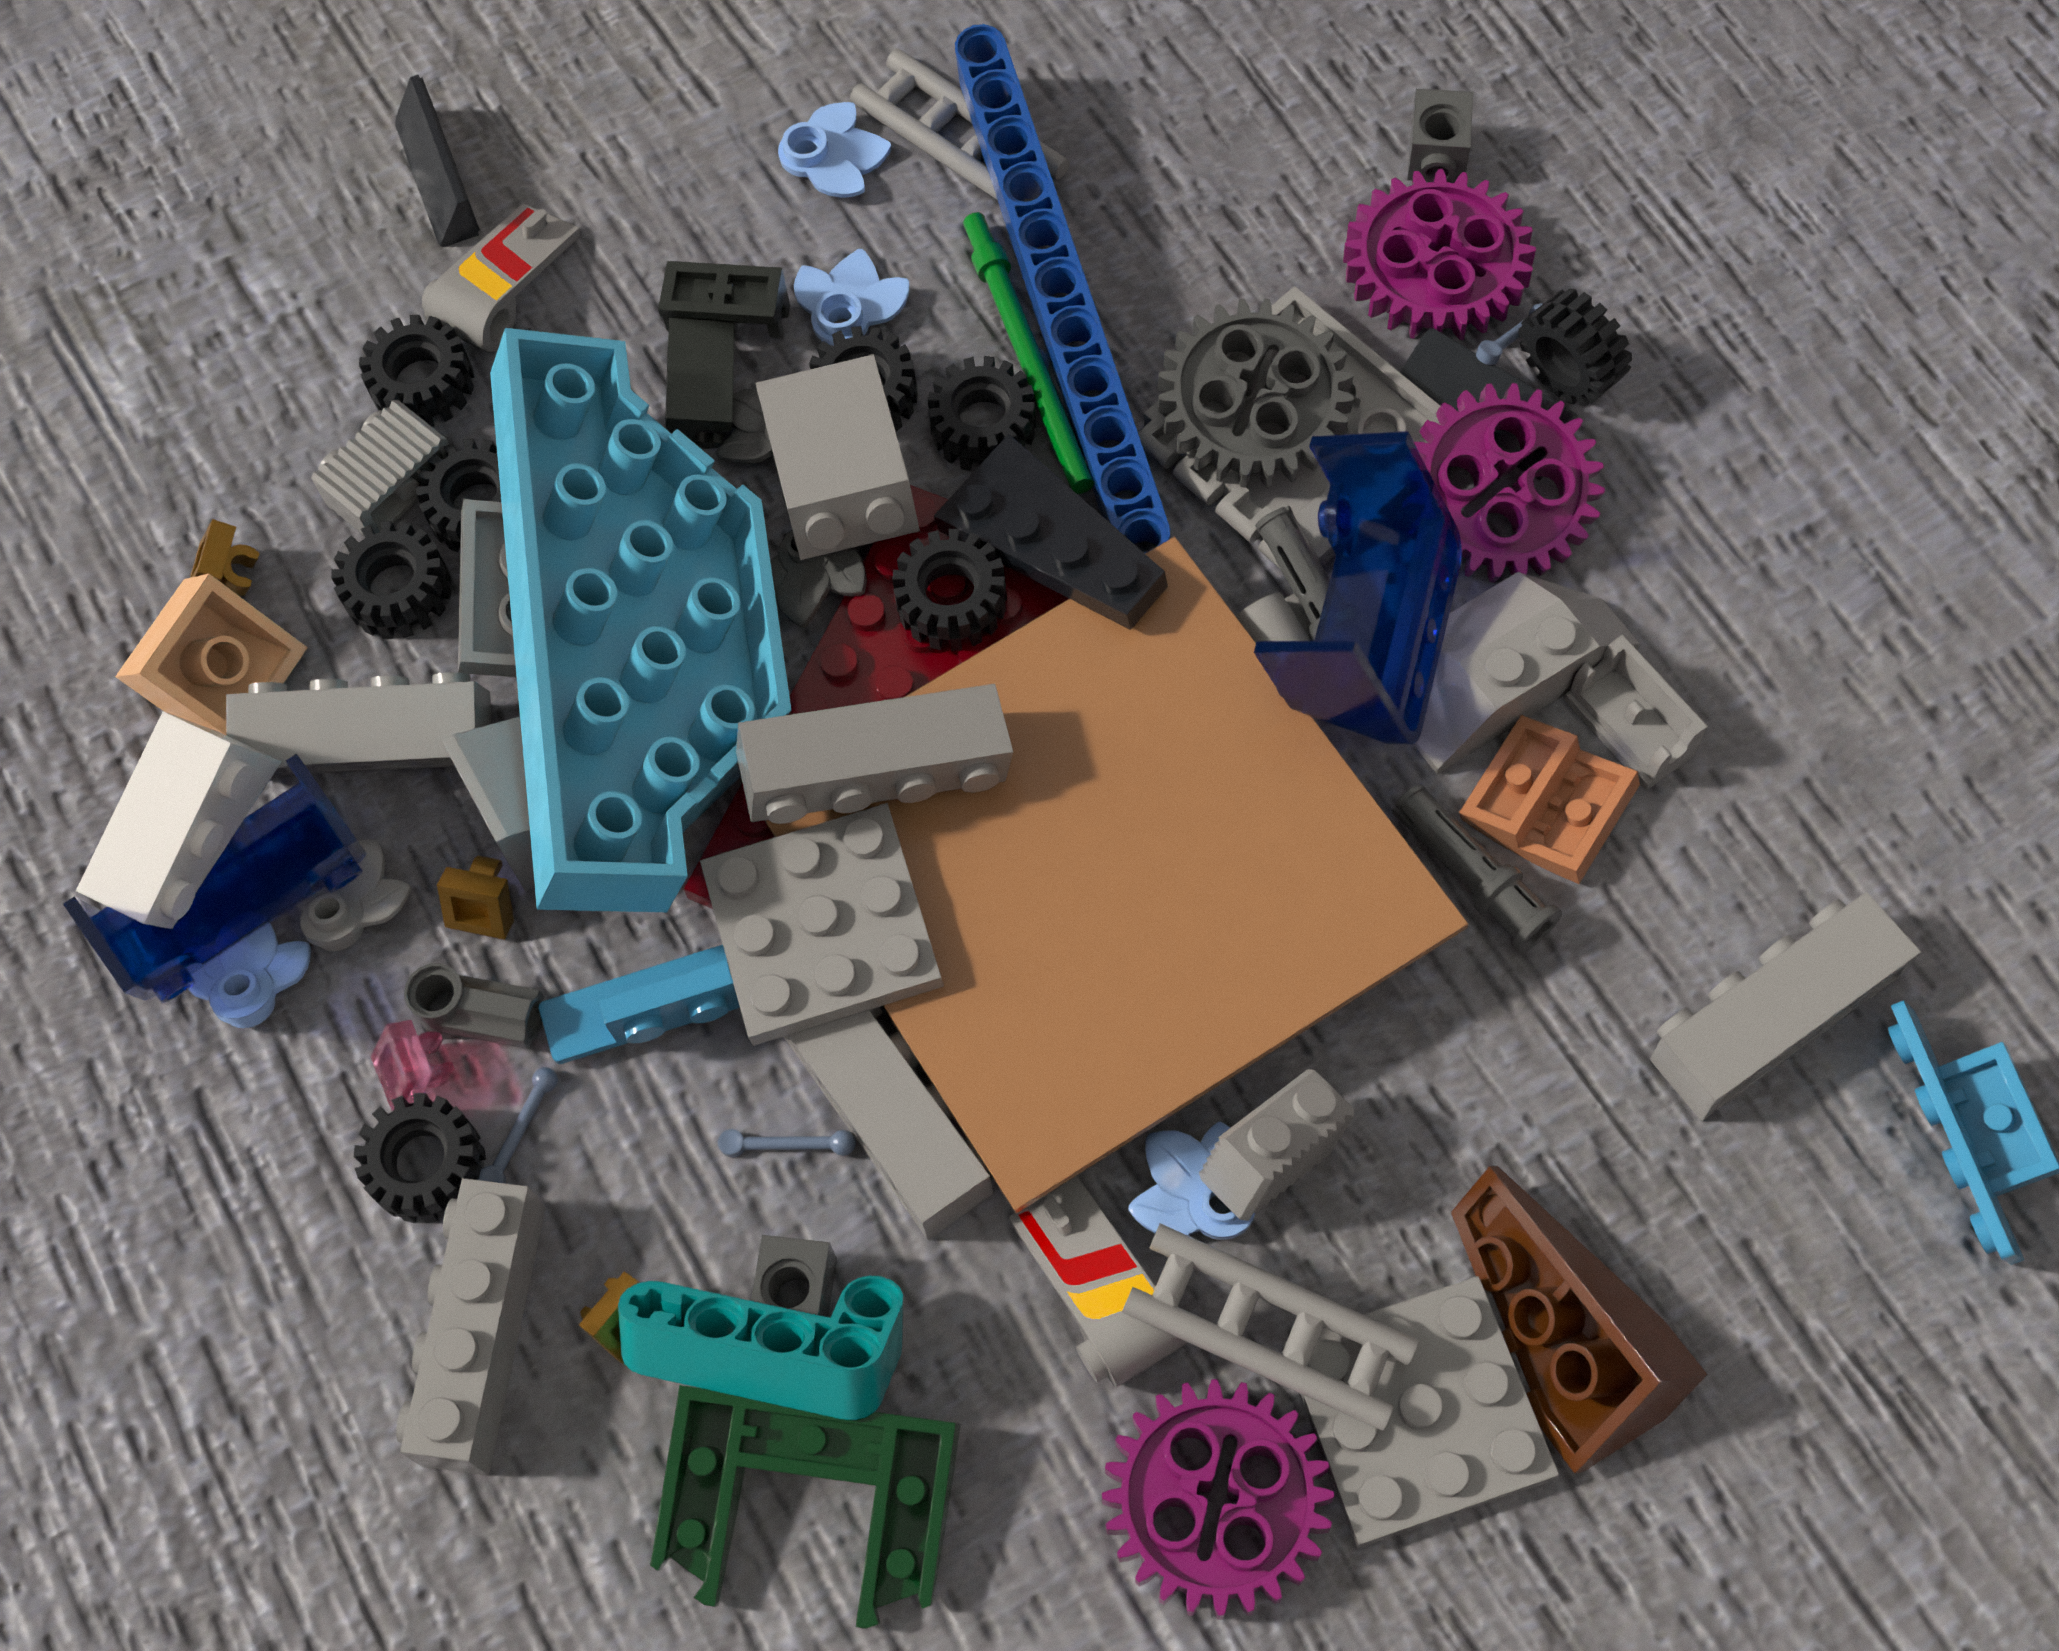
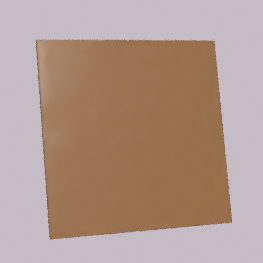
M1175 536L1146 553L1150 559L1165 571L1168 587L1131 630L1069 599L906 696L910 697L995 684L1013 749L1012 759L1004 782H999L994 787L981 792L970 793L963 791L961 788L936 792L930 798L914 803L901 802L899 799L874 802L860 810L863 811L888 803L944 987L883 1005V1007L1016 1214L1468 928L1467 921ZM831 809L807 813L801 819L790 823L777 824L769 820L764 821L774 837H778L856 812L839 813Z

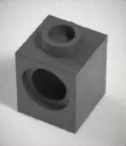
M1416 88L1410 130L1407 180L1413 181L1414 171H1419L1426 182H1434L1437 170L1443 169L1447 182L1455 183L1462 172L1466 173L1471 147L1474 92Z
M762 1235L751 1301L780 1307L776 1304V1295L779 1289L789 1281L801 1280L809 1284V1293L801 1304L787 1309L828 1317L837 1257L830 1242Z

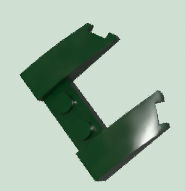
M679 1385L650 1566L660 1571L670 1558L704 1582L694 1598L706 1606L716 1607L719 1605L745 1467L875 1485L855 1627L867 1629L880 1624L878 1607L918 1594L922 1609L929 1607L933 1604L961 1424L874 1412L865 1418L857 1420H844L707 1389Z

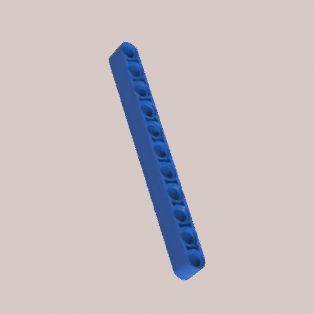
M985 24L972 25L964 29L958 35L955 42L960 87L1075 438L1094 481L1092 490L1100 514L1133 544L1147 541L1158 547L1171 539L1169 523L1005 38L993 26ZM1025 199H1035L1027 202L1022 201ZM1039 246H1052L1048 249H1037ZM1056 293L1069 294L1060 298L1051 297ZM1073 341L1086 343L1079 347L1066 346V344ZM1088 390H1098L1103 392V394H1100L1096 397H1087L1081 395L1082 393ZM1104 440L1120 442L1119 445L1111 448L1097 445ZM1124 490L1138 493L1136 497L1125 500L1114 496L1116 493Z

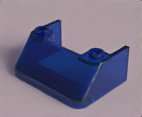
M1409 431L1312 436L1309 447L1330 483L1327 500H1323L1319 506L1318 526L1321 535L1324 538H1328L1336 554L1315 640L1257 641L1254 654L1276 686L1279 695L1284 698L1292 710L1385 744L1413 745L1419 740L1422 733L1461 567L1462 546L1460 533Z
M298 754L287 759L286 763L300 782L244 818L195 893L191 907L182 918L178 919L172 929L143 924L108 906L103 910H99L75 896L63 903L125 994L141 1000H148L157 996L161 1003H166L176 998L195 984L196 981L191 974L325 886L330 893H333L345 887L363 873L358 863L366 857V851Z

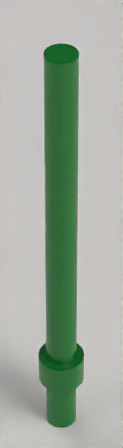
M980 212L971 213L963 221L974 250L971 260L979 279L988 284L1022 371L1027 376V383L1032 385L1035 403L1069 487L1076 494H1083L1093 487L1094 481L1009 277L1011 264L1002 244L995 242L984 214Z

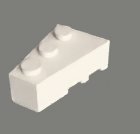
M163 711L76 892L143 924L172 929L178 919L182 918L191 907L195 893L282 761L218 731Z

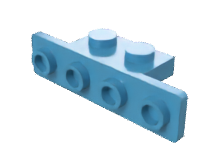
M723 945L554 997L539 1004V1011L551 1056L557 1064H564L627 1043L647 1042L661 1036L665 1031L690 1023L710 1022L721 1018L728 1011L740 1008Z
M1904 1000L1891 1005L1898 1023L1888 1027L1890 1037L1903 1063L1908 1064L1915 1061L1925 1084L1915 1088L1917 1099L1930 1125L1934 1126L1942 1123L1952 1148L1942 1151V1155L1957 1188L1960 1190L1969 1186L1980 1212L1970 1215V1220L1984 1251L1987 1254L1998 1251L2001 1259L2010 1265L2024 1261L2023 1254L1997 1196L2059 1174V1160L2008 1047L2004 1042H2000L1939 1066L1915 1010Z

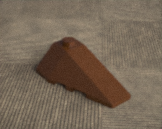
M1489 1166L1451 1211L1475 1275L1479 1276L1484 1290L1492 1293L1506 1328L1501 1333L1510 1354L1516 1353L1530 1388V1392L1526 1394L1539 1427L1574 1474L1586 1471L1664 1421L1708 1375L1664 1319L1499 1166Z

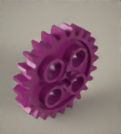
M1443 169L1437 170L1434 182L1427 183L1419 171H1414L1412 186L1408 187L1395 177L1391 179L1389 195L1375 188L1372 191L1370 206L1365 204L1358 205L1356 221L1349 222L1347 239L1344 246L1343 262L1347 263L1345 279L1347 283H1356L1355 301L1370 299L1368 316L1371 318L1379 316L1384 312L1389 313L1387 329L1391 331L1403 321L1409 323V334L1412 339L1419 335L1423 327H1431L1443 333V329L1451 328L1459 340H1464L1468 324H1472L1478 331L1485 333L1488 329L1490 316L1504 322L1507 318L1509 305L1519 306L1524 288L1529 287L1536 247L1530 245L1533 232L1532 227L1521 226L1524 212L1522 208L1506 211L1509 194L1504 192L1490 198L1487 196L1489 181L1487 180L1479 183L1474 189L1467 187L1468 176L1465 172L1458 176L1455 183L1447 182Z
M1492 383L1486 384L1481 391L1479 403H1477L1468 390H1465L1457 399L1458 411L1444 402L1436 412L1440 424L1426 420L1419 431L1428 443L1414 442L1408 451V454L1421 464L1408 466L1403 473V479L1419 484V487L1410 490L1406 494L1404 503L1422 505L1423 509L1415 516L1411 525L1412 527L1431 526L1433 532L1427 538L1424 546L1430 548L1443 542L1448 547L1442 562L1446 566L1459 555L1466 558L1465 576L1470 577L1481 564L1487 565V575L1491 583H1495L1501 577L1505 567L1509 568L1511 576L1517 572L1527 575L1528 563L1539 576L1544 575L1551 568L1549 555L1556 561L1563 563L1572 555L1567 542L1580 546L1588 538V533L1579 523L1592 524L1599 518L1600 512L1586 503L1598 500L1605 493L1604 487L1589 482L1590 478L1596 476L1604 468L1603 463L1586 461L1585 455L1594 447L1596 440L1585 439L1577 441L1574 433L1580 428L1583 420L1577 418L1564 424L1559 419L1565 404L1561 400L1548 411L1541 408L1542 390L1537 389L1528 401L1525 402L1520 400V392L1516 383L1511 384L1503 399L1498 398ZM1497 430L1511 432L1519 441L1520 451L1515 453L1503 451L1495 442L1494 432ZM1542 449L1545 452V458L1522 473L1511 487L1508 486L1502 489L1471 517L1466 518L1462 515V508L1484 494L1495 479L1504 478L1535 450ZM1450 467H1461L1467 470L1473 478L1474 488L1471 490H1461L1453 486L1448 479L1447 469ZM1544 476L1550 478L1558 488V499L1549 500L1540 496L1534 488V477ZM1498 513L1509 519L1513 529L1512 536L1503 538L1491 532L1487 525V514Z
M1212 1379L1208 1388L1207 1399L1198 1400L1194 1390L1187 1382L1182 1384V1405L1174 1407L1162 1394H1158L1155 1396V1404L1159 1417L1155 1421L1137 1411L1132 1415L1135 1428L1141 1435L1138 1440L1122 1435L1116 1437V1447L1128 1459L1126 1463L1108 1462L1105 1465V1474L1111 1479L1122 1483L1121 1488L1111 1489L1102 1493L1103 1505L1122 1509V1514L1112 1518L1105 1524L1108 1535L1128 1534L1129 1540L1118 1550L1117 1558L1121 1563L1140 1557L1143 1563L1135 1577V1583L1139 1587L1150 1582L1156 1576L1163 1581L1159 1595V1602L1165 1605L1179 1590L1187 1594V1615L1193 1616L1202 1598L1212 1599L1217 1620H1223L1228 1599L1237 1598L1243 1611L1247 1616H1250L1254 1613V1593L1259 1590L1274 1604L1281 1602L1282 1594L1277 1581L1281 1575L1299 1586L1304 1582V1573L1295 1561L1298 1556L1318 1562L1322 1551L1308 1538V1534L1329 1533L1332 1522L1324 1516L1315 1513L1314 1508L1332 1503L1334 1491L1315 1487L1313 1481L1321 1478L1328 1472L1329 1463L1328 1461L1321 1460L1307 1461L1306 1455L1315 1446L1317 1437L1315 1434L1304 1435L1296 1439L1293 1437L1291 1432L1299 1415L1295 1410L1285 1414L1279 1420L1271 1416L1275 1395L1268 1393L1255 1407L1247 1404V1383L1241 1382L1233 1398L1225 1399L1222 1396L1218 1379ZM1232 1436L1237 1440V1447L1229 1475L1227 1497L1237 1501V1504L1225 1503L1222 1507L1211 1557L1207 1561H1202L1198 1558L1197 1551L1205 1524L1208 1502L1207 1498L1198 1495L1199 1491L1203 1493L1211 1492L1214 1486L1223 1441L1226 1437ZM1185 1438H1196L1204 1442L1211 1453L1210 1461L1201 1469L1195 1471L1185 1470L1179 1467L1172 1458L1171 1451L1174 1445ZM1253 1456H1265L1277 1465L1280 1479L1272 1487L1266 1489L1254 1488L1248 1485L1241 1475L1240 1467L1242 1463ZM1168 1507H1180L1192 1516L1195 1527L1186 1539L1178 1542L1168 1541L1162 1538L1155 1530L1153 1523L1156 1516ZM1248 1525L1256 1529L1262 1536L1264 1550L1257 1558L1239 1560L1226 1550L1223 1542L1225 1534L1232 1527Z

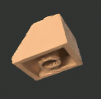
M205 574L182 581L115 677L164 712L226 735V694L248 693V685L252 683L276 682L284 684L308 647L212 575Z

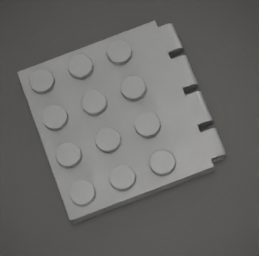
M1294 286L1271 305L1272 314L1280 316L1283 310L1291 304L1294 305V322L1300 324L1307 317L1315 316L1313 335L1316 337L1324 332L1332 331L1334 337L1329 352L1345 350L1347 353L1344 368L1340 371L1353 372L1354 376L1351 390L1347 391L1354 395L1351 413L1344 414L1349 418L1346 432L1344 435H1335L1337 442L1332 455L1318 450L1320 458L1317 469L1314 471L1298 462L1296 481L1290 482L1282 471L1278 470L1274 471L1271 487L1266 488L1260 473H1252L1247 486L1244 488L1240 487L1238 471L1230 470L1227 476L1219 482L1216 481L1217 464L1212 461L1198 471L1194 469L1196 449L1183 454L1176 452L1177 438L1181 433L1165 435L1164 421L1165 417L1169 414L1158 412V401L1144 412V427L1138 434L1144 451L1164 468H1170L1182 459L1173 470V476L1206 505H1212L1224 495L1225 497L1218 503L1215 512L1250 543L1255 542L1261 537V534L1255 527L1261 518L1276 509L1290 506L1302 532L1323 566L1416 484L1403 479V473L1408 466L1421 464L1408 454V451L1414 442L1428 443L1419 431L1426 420L1440 424L1436 415L1440 405ZM1271 349L1265 355L1254 390L1249 397L1246 396L1243 415L1232 432L1235 436H1241L1244 433L1256 396L1261 388H1265L1267 371L1278 353L1276 350ZM1237 351L1226 355L1227 358L1235 362H1245L1251 359L1245 353ZM1290 372L1282 375L1285 380L1297 384L1307 381L1299 373ZM1213 401L1203 405L1206 410L1213 413H1222L1229 410L1221 402ZM1269 422L1259 426L1267 434L1276 435L1285 432V429L1277 423ZM1263 539L1258 550L1279 568L1275 557Z

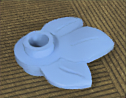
M842 102L820 107L814 111L808 122H800L789 127L780 141L778 154L782 167L790 174L798 177H808L813 186L821 193L847 198L858 196L865 192L862 175L877 169L885 161L891 151V144L888 140L876 134L855 128V104L852 102Z
M857 249L848 255L829 274L821 269L803 265L800 267L794 282L795 298L797 303L811 314L815 335L822 342L825 341L834 346L832 334L840 330L845 339L853 337L851 327L861 326L864 336L869 326L892 320L905 306L910 288L907 278L894 277L879 281L876 268L863 249ZM840 319L848 320L842 323H834L835 321Z
M259 914L246 915L237 919L226 928L220 936L218 948H198L188 952L183 964L184 981L192 995L209 1001L213 1012L221 1021L237 1028L254 1027L270 1016L275 1007L276 994L298 983L304 976L310 962L311 947L309 942L292 941L278 945L274 929L265 917Z
M1217 1122L1206 1132L1201 1142L1191 1135L1176 1130L1154 1132L1147 1136L1145 1146L1146 1160L1151 1176L1157 1184L1137 1196L1129 1204V1212L1139 1224L1153 1233H1156L1161 1223L1187 1236L1200 1231L1205 1236L1217 1240L1233 1239L1243 1234L1250 1227L1255 1213L1247 1221L1240 1220L1232 1211L1226 1214H1219L1210 1207L1209 1201L1215 1194L1203 1183L1199 1175V1171L1203 1169V1164L1207 1162L1206 1158L1211 1155L1210 1151L1215 1148L1214 1144L1219 1141L1218 1137L1230 1129L1229 1126L1222 1122Z

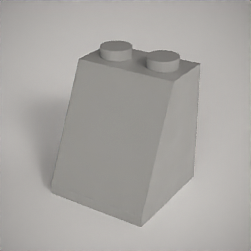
M874 354L755 383L800 560L920 531L907 471Z
M520 717L456 733L441 740L494 840L524 891L527 892L534 888Z

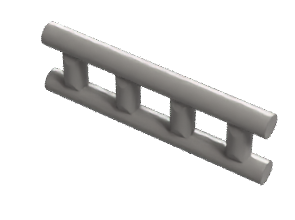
M899 48L894 49L887 58L886 66L896 74L878 92L873 91L863 83L856 85L851 92L850 102L997 200L987 167L980 162L983 159V155L976 134L961 148L938 134L956 114L972 123L962 90ZM915 86L938 101L919 120L896 106ZM1039 141L1051 176L1061 179L1066 174L1070 161ZM1025 199L1022 201L1027 202L1032 201L1034 199Z
M1161 1223L1159 1224L1149 1249L1168 1257L1153 1294L1150 1295L1132 1287L1122 1313L1377 1429L1384 1430L1391 1416L1393 1404L1373 1396L1388 1357L1409 1365L1416 1351L1418 1339ZM1194 1269L1232 1286L1217 1324L1178 1307ZM1258 1298L1297 1315L1282 1354L1243 1337ZM1323 1327L1362 1345L1347 1383L1308 1366Z

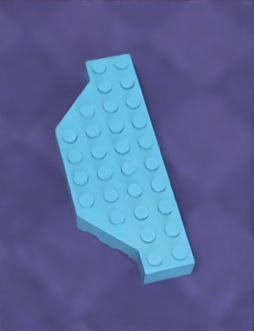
M505 328L490 376L537 910L667 913L688 877L683 832L741 776L736 755L738 723L785 716L791 712L762 500L744 485L736 489L712 468L715 462L713 458L677 429L671 434L647 413L650 405L631 390L625 341Z

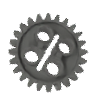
M1243 298L1239 299L1237 314L1230 316L1221 304L1215 305L1214 322L1212 324L1205 318L1196 315L1193 319L1192 328L1194 335L1180 330L1176 333L1175 348L1177 351H1165L1163 367L1166 371L1159 372L1157 389L1164 392L1158 396V412L1169 414L1165 417L1164 421L1165 435L1181 433L1177 438L1176 452L1178 454L1187 453L1193 449L1197 450L1194 469L1198 471L1212 461L1217 464L1216 481L1221 482L1230 470L1238 471L1240 487L1244 488L1247 486L1252 473H1260L1262 482L1268 488L1272 485L1274 471L1281 470L1284 476L1290 482L1296 481L1298 462L1314 471L1317 469L1320 458L1318 450L1329 455L1333 454L1337 442L1335 435H1344L1346 432L1349 418L1344 414L1351 413L1354 395L1347 391L1351 390L1354 376L1353 372L1340 371L1344 368L1347 353L1345 350L1329 352L1334 333L1328 331L1316 337L1313 335L1315 316L1311 315L1298 324L1293 321L1294 305L1289 304L1281 315L1278 316L1272 314L1270 299L1266 298L1261 304L1259 313H1251L1246 300ZM1271 349L1276 350L1278 353L1267 371L1265 388H1261L1256 396L1244 433L1241 436H1235L1232 432L1243 415L1246 396L1249 397L1254 390L1265 355ZM1237 351L1245 353L1251 359L1245 362H1235L1227 358L1226 355ZM1290 372L1299 373L1307 381L1297 384L1285 380L1282 375ZM1213 401L1221 402L1229 410L1222 413H1213L1206 410L1203 405ZM1263 423H1277L1285 429V432L1276 435L1267 434L1259 426Z

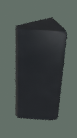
M419 75L412 76L409 79L398 109L395 127L437 242L441 247H447L479 236L478 231H480L423 77L420 78Z
M1431 327L1421 337L1400 371L1402 375L1440 406L1445 402L1457 411V399L1463 391L1468 390L1477 403H1479L1481 391L1486 384L1492 383L1499 399H1503L1512 383L1518 385L1521 401L1527 402L1536 391L1533 387L1498 366L1482 363L1477 359L1476 353ZM1542 393L1541 408L1548 411L1557 402ZM1566 407L1563 408L1559 417L1564 424L1579 418L1576 413ZM1506 430L1494 432L1495 442L1503 451L1509 453L1520 451L1519 441L1511 432ZM1542 449L1535 450L1522 460L1517 467L1526 471L1535 463L1545 458V452ZM1537 476L1535 478L1540 481L1544 476Z

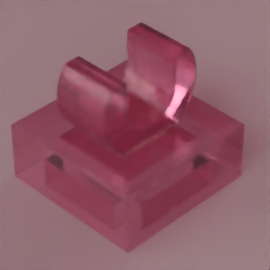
M412 1020L386 1024L370 1056L391 1111L395 1110L392 1099L403 1096L408 1103H414V1093H425L427 1087L436 1088L444 1085L455 1069L453 1062H445L439 1065L428 1062L426 1055L437 1052L443 1037L441 1033L433 1031L425 1032L418 1036Z

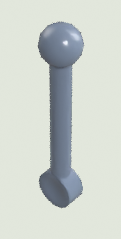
M1543 303L1533 305L1529 310V315ZM1521 322L1495 341H1482L1476 352L1477 359L1484 364H1497L1502 350L1520 338L1518 331L1522 326Z
M542 1067L535 1071L532 1077V1085L534 1087L495 1161L492 1165L481 1169L479 1179L477 1178V1180L506 1184L504 1170L545 1093L552 1091L557 1086L558 1077L554 1070Z
M728 1129L722 1132L718 1139L719 1149L725 1156L730 1158L740 1156L745 1150L832 1149L837 1155L845 1156L849 1155L856 1146L855 1136L847 1130L836 1131L832 1136L743 1137L739 1131Z

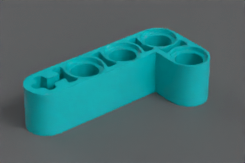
M869 1275L848 1283L839 1297L831 1318L660 1281H646L631 1286L620 1296L618 1303L621 1355L624 1364L631 1371L648 1377L838 1419L857 1420L871 1415L878 1409L902 1354L903 1293L894 1281L882 1276Z

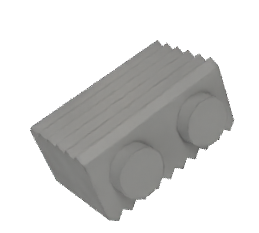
M392 400L389 408H383V410L377 411L367 418L361 431L357 432L355 439L348 440L346 447H340V449L327 454L321 461L318 471L313 472L311 479L326 505L333 509L338 516H341L346 522L350 523L362 535L363 533L360 529L371 525L376 534L381 532V521L396 522L418 501L416 487L422 486L418 478L421 469L433 472L427 460L434 454L442 460L448 457L443 447L449 445L443 435L399 400Z
M1307 1069L1218 1137L1219 1141L1214 1144L1215 1148L1210 1151L1211 1155L1206 1158L1207 1162L1203 1164V1169L1199 1171L1200 1178L1240 1220L1249 1221L1253 1213L1258 1214L1262 1206H1267L1271 1199H1276L1280 1192H1285L1289 1185H1294L1297 1178H1302L1306 1171L1311 1172L1315 1164L1319 1165L1324 1157H1329L1353 1119L1354 1108L1315 1070Z

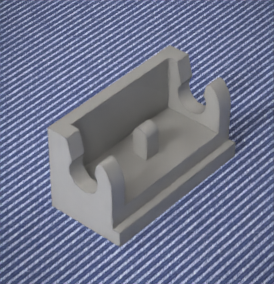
M1621 635L1608 645L1603 654L1604 658L1597 666L1592 668L1588 662L1582 665L1575 675L1571 690L1565 694L1564 701L1623 766L1638 771L1641 786L1648 790L1695 756L1708 726L1624 635Z

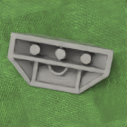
M1517 572L1417 633L1400 728L1434 772L1438 774L1514 727L1521 715L1529 718L1571 690L1575 675L1582 665L1588 662L1592 668L1597 666L1604 658L1603 654L1608 645L1621 635H1624L1637 650L1640 643L1602 598Z

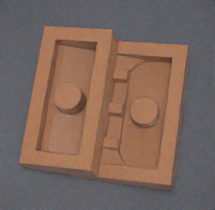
M1521 715L1459 812L1460 818L1478 832L1524 859L1558 876L1580 884L1640 786L1638 771L1580 750L1577 735Z

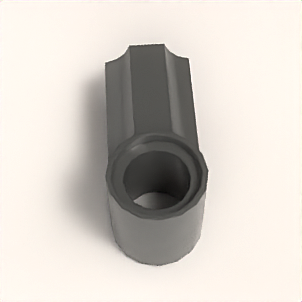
M430 963L418 968L410 975L405 984L404 999L406 1005L431 1036L439 1039H454L464 1036L529 1049L534 1039L538 1038L542 1024L539 1004L544 1001V996L540 990L458 975L452 967L442 963ZM446 992L454 993L451 1002L445 1008L438 1011H429L432 1001L438 995Z

